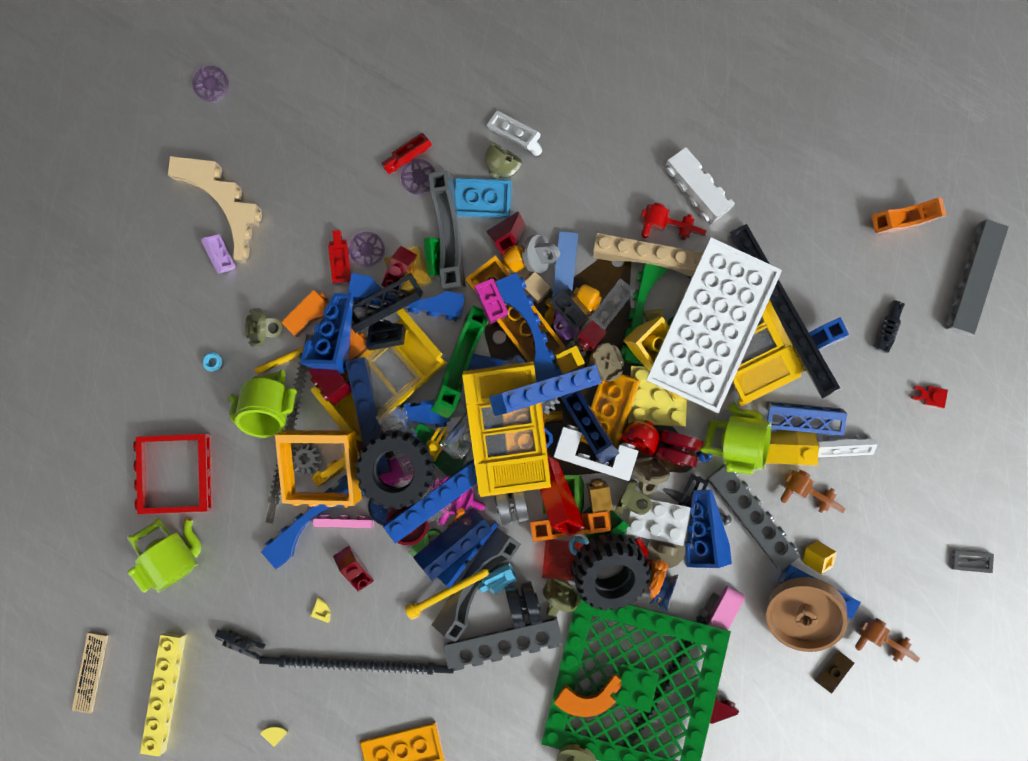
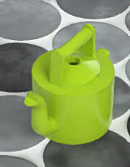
M279 370V372L259 377L255 376L243 383L239 398L233 393L227 398L231 402L229 418L241 431L254 437L269 438L284 430L287 414L293 411L295 395L297 394L296 389H287L284 386L285 371Z
M734 402L733 405L727 406L734 414L731 415L729 422H708L709 427L701 451L707 454L722 456L723 462L726 465V472L752 475L754 469L763 470L765 468L770 446L771 422L764 420L763 416L757 411L740 409ZM716 428L725 429L721 436L722 450L711 448Z
M158 518L139 532L127 537L138 555V558L134 561L136 566L128 570L127 573L132 577L141 592L145 593L153 588V590L159 593L179 581L199 565L196 557L200 554L201 542L192 531L193 520L189 521L185 518L183 524V533L189 542V548L178 533L171 535ZM160 528L166 537L153 540L142 553L136 542Z

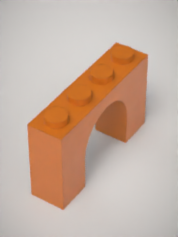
M313 290L281 323L298 338L313 322L324 317L323 312L328 305L326 302L328 298L321 291L317 293ZM352 327L348 361L357 359L367 349V337L361 331L355 333Z

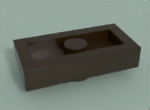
M837 650L814 681L832 694L855 663Z

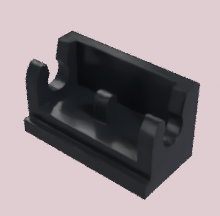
M567 285L549 300L573 330H576L592 315Z

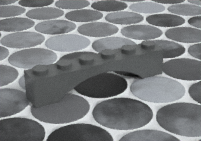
M448 171L428 173L430 191L439 229L441 285L443 289L447 290L464 288L466 284L453 174Z
M496 527L461 581L483 569H487L491 573L502 564L510 561L521 544ZM482 579L452 594L437 615L432 626L444 637L455 642L460 638L467 627L470 606L478 590V583L482 582Z

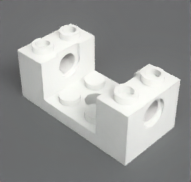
M571 425L561 429L553 454L554 458L619 479L630 480L638 455V451L634 450V445L628 443L619 445L617 447L619 454L612 458L611 465L608 466L609 462L603 464L599 459L594 462L590 460L591 456L578 453V456H575L582 433L578 432V427Z

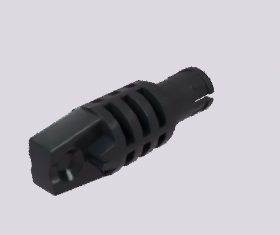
M893 300L888 316L884 317V322L880 328L876 350L882 353H889L901 325L900 316L905 306L904 303Z

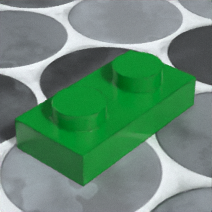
M424 238L427 274L429 277H440V238Z

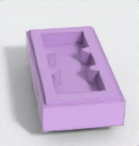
M220 234L201 239L217 274L231 271L236 267Z

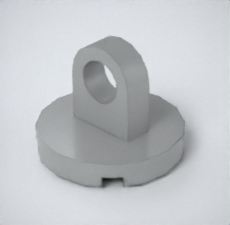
M531 235L524 242L525 252H522V258L525 266L531 272L543 273L548 269L550 263H554L560 257L558 247L549 243L542 235Z

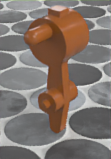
M792 470L791 474L786 475L784 479L786 481L784 485L785 491L780 499L782 503H787L792 493L804 499L810 494L820 500L817 505L820 508L818 512L823 514L824 511L828 512L830 507L844 513L846 508L834 502L837 495L834 493L835 490L833 488L830 490L826 489L822 495L811 488L814 481L810 479L811 475L807 472Z
M868 617L866 622L863 621L859 626L861 628L859 632L861 637L855 645L856 650L861 651L867 641L879 647L885 642L894 648L891 655L894 656L892 660L895 662L898 659L902 661L906 655L918 663L920 658L908 651L912 645L909 643L910 639L908 637H905V639L900 638L898 643L889 639L887 636L890 630L885 627L886 623L878 618L873 620Z

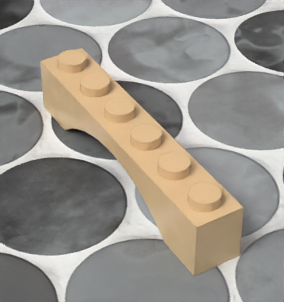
M597 233L593 258L652 264L672 269L687 276H693L703 253Z

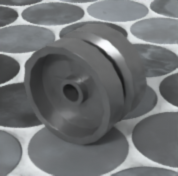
M523 491L494 496L497 513L500 514L502 525L512 523L511 511L514 510L519 522L529 520Z

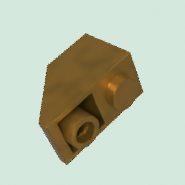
M598 478L592 479L591 483H587L592 512L613 510L610 488L607 482Z

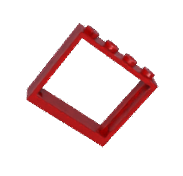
M210 434L136 437V441L133 442V450L136 452V460H134L133 467L136 472L134 489L137 491V499H135L134 507L137 510V514L212 511ZM198 440L199 506L147 508L145 442Z

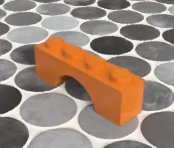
M610 511L581 514L586 528L573 535L611 531ZM549 519L530 522L533 542L569 536L551 528Z

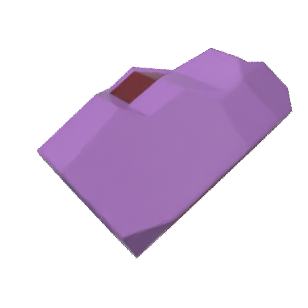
M556 309L554 310L553 326L560 340L573 338L579 332V327L573 330Z

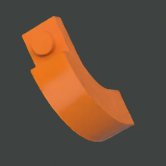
M938 197L905 208L885 210L871 216L877 234L929 223L935 219L945 217L946 212L942 197Z
M614 672L598 693L589 696L581 695L568 685H565L554 699V704L574 716L590 717L598 715L609 709L616 702L615 697L611 693L615 694L622 685L620 683L621 677Z

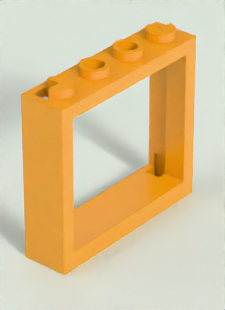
M284 430L275 435L282 503L293 504V506L308 504V506L313 507L325 504L326 507L337 505L348 507L355 506L357 502L362 500L361 490L358 486L360 482L359 479H356L355 472H357V467L355 466L358 460L355 431ZM291 443H344L349 493L296 492Z

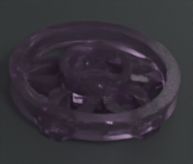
M205 66L196 72L192 85L195 93L201 99L213 102L221 99L227 93L229 81L224 71L220 68ZM207 70H215V71L212 72V75H211L210 72L207 71ZM201 75V78H202L203 80H198V81H197L198 77ZM222 75L225 80V85L221 82H218L221 80ZM198 90H204L205 96L201 95ZM214 91L221 92L219 95L213 97L215 94Z
M414 159L407 163L401 172V182L404 188L415 195L428 193L430 186L424 185V182L429 183L427 178L429 174H425V171L431 170L429 173H434V167L428 161L422 159ZM419 163H423V164L427 165L428 167H425V168L421 169V166H420ZM412 165L411 170H412L413 172H406V173H405V171L407 170V168ZM405 181H412L410 188L405 184ZM414 184L417 185V188L415 190H413ZM420 185H422L423 188H426L423 191H418L420 189Z
M361 232L351 240L349 254L357 265L366 268L373 267L383 259L385 246L377 234ZM369 235L370 237L365 242L361 236ZM375 237L374 243H370V241ZM357 239L362 241L363 243L359 245ZM377 239L381 244V248L377 246L374 247L377 243ZM355 243L359 249L352 252L353 244ZM375 250H378V251H380L381 253L375 254L374 252H375ZM358 252H360V254H361L360 256H355V257H354L355 254H357ZM372 255L375 257L379 256V258L373 262ZM363 257L365 264L358 262L356 259ZM368 257H370V264L366 260Z

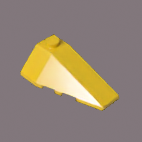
M662 316L636 327L624 339L632 353L649 372L669 329V325ZM668 391L674 399L677 400L680 397Z
M780 430L771 433L766 463L818 465L816 433Z

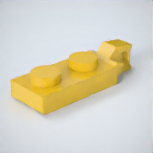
M345 452L340 460H334L327 465L328 469L324 472L317 471L311 477L317 487H321L346 469Z

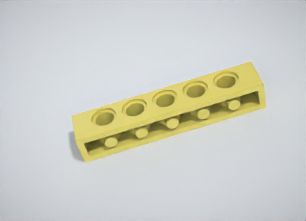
M165 632L160 635L140 754L160 757L166 751L185 634Z

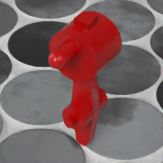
M660 203L648 204L646 209H643L640 217L643 218L642 225H644L641 233L642 238H648L650 229L665 230L666 224L680 229L678 235L681 236V240L690 238L691 233L706 236L707 230L693 225L695 219L692 218L691 214L683 216L682 222L668 217L670 210Z

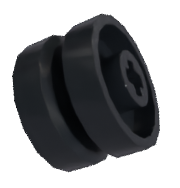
M531 581L521 583L523 596H519L515 585L505 588L516 630L526 626L524 614H528L532 625L542 623L539 612L541 610L537 593H534Z

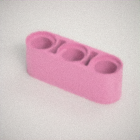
M726 586L705 624L728 630L745 599V595L730 586Z

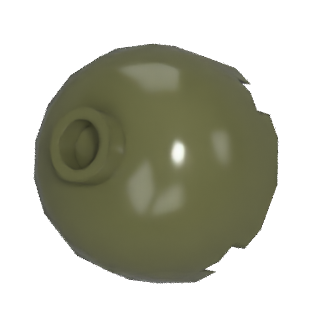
M491 142L484 159L485 165L490 169L489 174L495 178H499V176L507 178L515 175L523 164L522 160L509 150L501 149L502 146Z

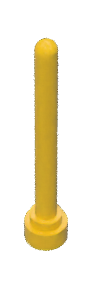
M304 346L256 367L254 372L261 374L301 356Z
M483 569L420 603L412 602L406 605V614L411 620L417 618L423 609L488 576V570Z

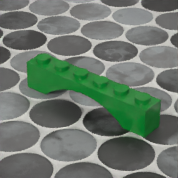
M640 263L643 264L642 271H639L636 282H639L638 290L635 289L632 300L635 301L634 308H631L628 319H631L630 327H626L625 338L636 327L644 324L643 313L647 295L656 281L668 271V268ZM627 344L622 345L621 354L624 362L644 366L632 353Z
M472 305L465 316L430 410L446 418L451 416L457 406L463 385V371H467L487 323L485 313L479 307Z

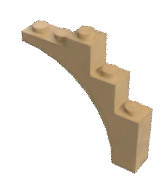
M170 156L169 177L173 180L187 182L201 188L219 203L232 229L234 260L245 263L250 253V248L247 247L248 239L252 237V228L250 226L258 227V222H261L262 211L256 204L238 202L242 198V190L236 183L218 181V179H221L222 169L217 162Z

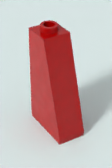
M548 457L551 487L540 489L551 528L571 536L585 529L586 525L559 462Z

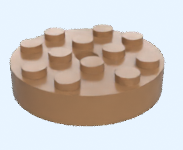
M811 577L794 578L781 583L772 591L767 603L766 621L773 636L785 646L803 652H817L832 647L845 634L848 615L847 605L843 596L832 585Z

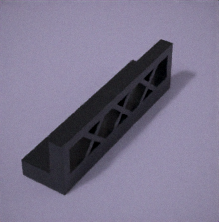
M412 273L353 304L352 320L354 323L351 327L355 333L421 298L423 291ZM408 280L414 287L410 291L401 289L402 284ZM389 290L398 292L397 298L394 300L385 298L386 292ZM370 300H380L381 306L379 308L370 307ZM357 307L366 309L364 316L360 318L356 316L353 310Z

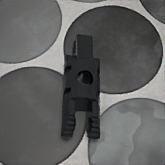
M218 629L215 634V638L223 642L222 646L256 660H259L260 655L248 650L250 645L259 649H264L266 645L232 630H229L227 633ZM238 641H242L240 645H236Z

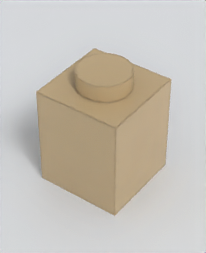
M536 272L532 275L529 273L523 278L527 286L523 288L528 295L530 294L537 304L551 292V287Z

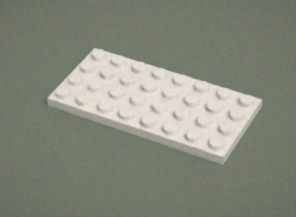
M709 238L646 381L715 413H719L782 270L714 238Z

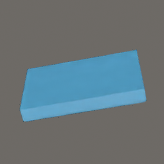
M455 178L454 190L457 216L508 218L510 216L512 180Z

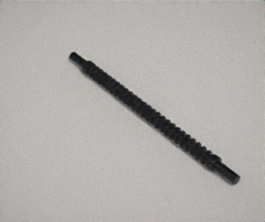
M280 655V657L260 656L259 664L279 665V667L284 668L286 665L289 668L293 665L294 668L305 666L306 669L310 666L311 669L314 667L325 669L327 667L329 670L332 667L333 670L344 668L345 671L349 668L350 671L352 669H355V671L366 669L368 672L371 669L372 672L383 670L384 673L388 670L389 673L391 671H394V673L405 671L407 674L410 671L411 674L413 672H416V674L427 672V675H434V673L454 674L453 668L448 669L447 665H435L432 662H428V664H425V662L422 664L411 662L409 664L406 661L404 664L403 661L392 663L391 660L387 663L386 660L384 662L380 660L378 662H375V660L370 662L368 659L365 662L364 659L353 661L352 658L350 661L347 658L345 660H342V658L331 660L330 657L328 660L325 657L323 659H320V657L309 659L308 656L304 659L303 656L292 658L291 655L289 657L287 655Z

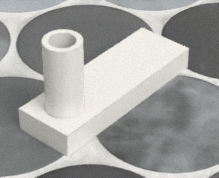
M498 110L486 125L495 133L526 148L534 156L541 154L542 147L537 142L541 135L529 126Z

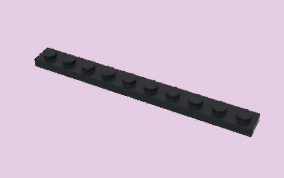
M747 224L730 232V236L738 250L770 264ZM778 279L769 300L796 354L823 399L839 391L841 388Z

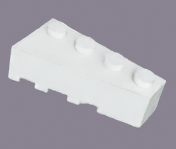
M687 147L667 161L666 170L668 174L676 178L678 187L682 192H686L689 195L690 203L694 207H698L701 211L700 215L705 222H709L711 225L729 212L735 205L732 199L728 201L725 198V191L721 186L718 187L713 184V177L708 172L701 170V163Z

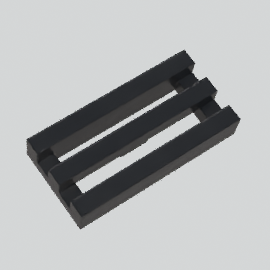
M691 473L678 505H683L693 480L696 481L693 491L698 489L700 483L704 484L701 490H706L709 480ZM692 491V493H691V495H690V498H689V500H688V503H687L686 507H690V506H691L692 498H693V491Z

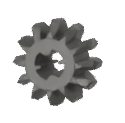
M300 443V450L297 447L293 448V451L296 453V455L292 454V458H295L293 465H297L294 468L295 472L301 468V475H305L306 470L311 475L313 474L312 468L319 470L316 463H322L323 461L317 459V457L322 455L321 452L315 453L318 449L317 446L311 449V443H307L305 448L304 444ZM306 453L307 457L310 458V461L306 462L307 464H305V460H302V456H306Z

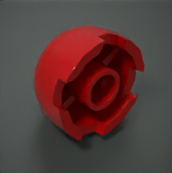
M633 421L623 430L621 440L624 443L642 449L641 452L644 454L654 455L660 444V435L651 421Z

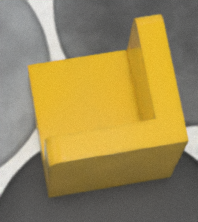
M577 345L555 355L562 374L585 364Z
M815 541L806 547L803 563L818 573L823 574L833 567L836 551L820 541Z

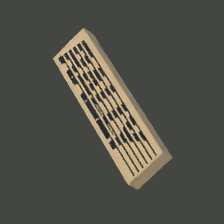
M94 632L87 633L72 705L73 711L93 713L109 635Z

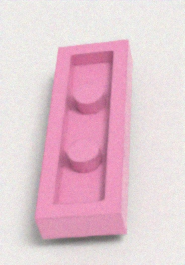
M319 514V518L313 519V527L373 528L374 520L369 519L367 515H357V519H350V515H338V518H330V515Z

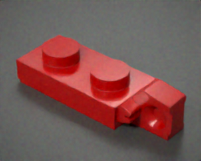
M420 133L393 151L392 156L381 164L386 172L391 174L397 171L400 166L409 163L420 153L427 151L432 144L424 133Z
M335 230L332 231L333 241H329L328 245L332 283H348L351 279L349 248L347 240H342L341 231Z

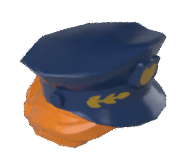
M655 559L650 564L652 577L649 584L651 596L649 604L656 602L663 610L668 611L678 574L674 576L668 575V564L663 560Z

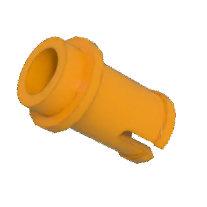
M562 410L549 411L548 415L543 412L544 425L550 422H563Z

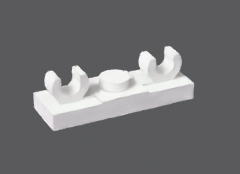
M870 433L866 434L865 439H861L860 434H857L855 439L844 438L833 441L831 435L828 436L827 441H823L821 436H818L817 439L818 457L873 455L878 445L876 439H871Z

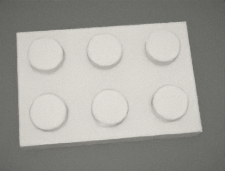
M643 500L636 502L639 509H646L647 505ZM651 500V509L645 515H638L630 511L629 527L626 534L684 546L691 507Z

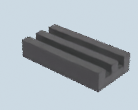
M953 550L954 558H952L953 565L951 569L993 573L994 554ZM959 555L988 557V561L959 558ZM958 563L988 565V569L958 566Z

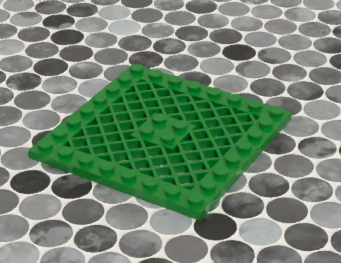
M580 596V603L576 610L573 611L541 744L559 750L563 746L577 744L584 750L585 748L589 749L595 755L596 760L679 761L675 760V758L680 755V761H701L731 631L627 604V607L624 608L618 607L617 610H600L599 607L596 609L585 603ZM592 616L599 617L596 620L592 621ZM605 619L615 621L618 623L609 627ZM602 620L607 629L598 634L593 625ZM624 624L637 628L628 632ZM621 625L625 635L617 639L612 630ZM591 628L595 637L587 641L589 629ZM643 629L656 633L647 637ZM640 630L645 639L635 644L631 635ZM609 632L614 641L605 646L600 637ZM662 634L675 638L666 642ZM659 635L664 644L654 649L650 640ZM628 637L633 646L624 651L619 642ZM597 639L602 649L593 653L588 644ZM681 639L694 643L685 647ZM678 640L683 649L673 654L669 645ZM647 642L652 651L643 656L638 647ZM616 644L621 654L612 658L607 649ZM700 644L707 646L705 652ZM698 646L702 655L693 659L688 650ZM586 647L590 656L582 660ZM666 647L671 657L662 661L657 652ZM635 649L640 659L631 663L626 654ZM604 651L609 661L600 665L595 656ZM686 653L690 662L681 667L676 657ZM655 655L659 664L650 669L645 659ZM623 656L627 664L621 663L619 670L614 661ZM593 659L597 668L589 672L584 663ZM703 659V664L700 672L699 668L696 665V662ZM674 660L678 669L669 674L665 664ZM643 662L646 669L635 667V665ZM612 664L616 674L621 677L620 683L622 685L615 694L611 693V695H614L615 703L618 705L607 709L601 715H595V718L589 722H586L584 717H579L584 725L575 729L570 720L577 716L571 715L568 717L569 713L556 706L554 699L565 685H568L574 691L577 685L581 695H586L593 690L598 693L600 691L598 687L605 684L611 677H607L603 668ZM693 665L698 674L688 679L684 669ZM581 666L585 672V675L578 679V674ZM662 667L666 676L658 680L659 673L654 672V670ZM600 670L604 680L596 684L591 675ZM681 672L686 681L676 685L672 676ZM588 677L593 687L584 691L579 682ZM699 678L697 689L695 690L691 682ZM669 679L674 688L665 693L660 683ZM688 684L693 693L684 698L679 689ZM656 687H658L662 695L654 699ZM676 691L681 700L672 705L667 696ZM695 697L691 710L686 701ZM664 698L669 707L660 712L655 703ZM684 704L688 713L679 717L675 708ZM625 706L637 710L629 714ZM653 706L657 714L648 719L645 712L650 713ZM621 707L626 716L617 721L613 711ZM672 711L676 720L667 724L663 715ZM641 713L645 722L636 726L632 717ZM610 714L614 723L606 728L601 718ZM690 716L686 729L682 721ZM660 718L664 727L655 731L651 722ZM629 720L633 729L624 733L620 724ZM598 721L602 731L594 735L589 726ZM679 723L684 732L675 737L670 728ZM566 724H568V726H569V728H570L571 730L565 729V728H566ZM648 724L652 734L643 738L639 729ZM617 726L621 736L613 740L608 731ZM586 728L589 735H585L578 732ZM667 730L672 739L663 744L658 735ZM636 732L641 741L632 745L627 736ZM605 733L609 741L597 737ZM685 736L682 749L677 740ZM655 737L660 746L651 751L646 742ZM624 739L628 746L618 744L617 742ZM675 743L679 751L670 756L665 747ZM643 744L647 752L636 748ZM660 750H663L667 757L657 755L655 753H657Z

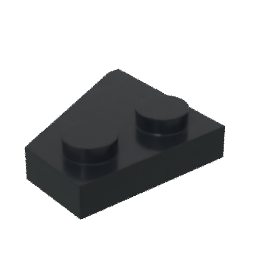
M385 319L384 321H378L368 328L366 348L371 351L404 345L406 328L403 324L391 323Z

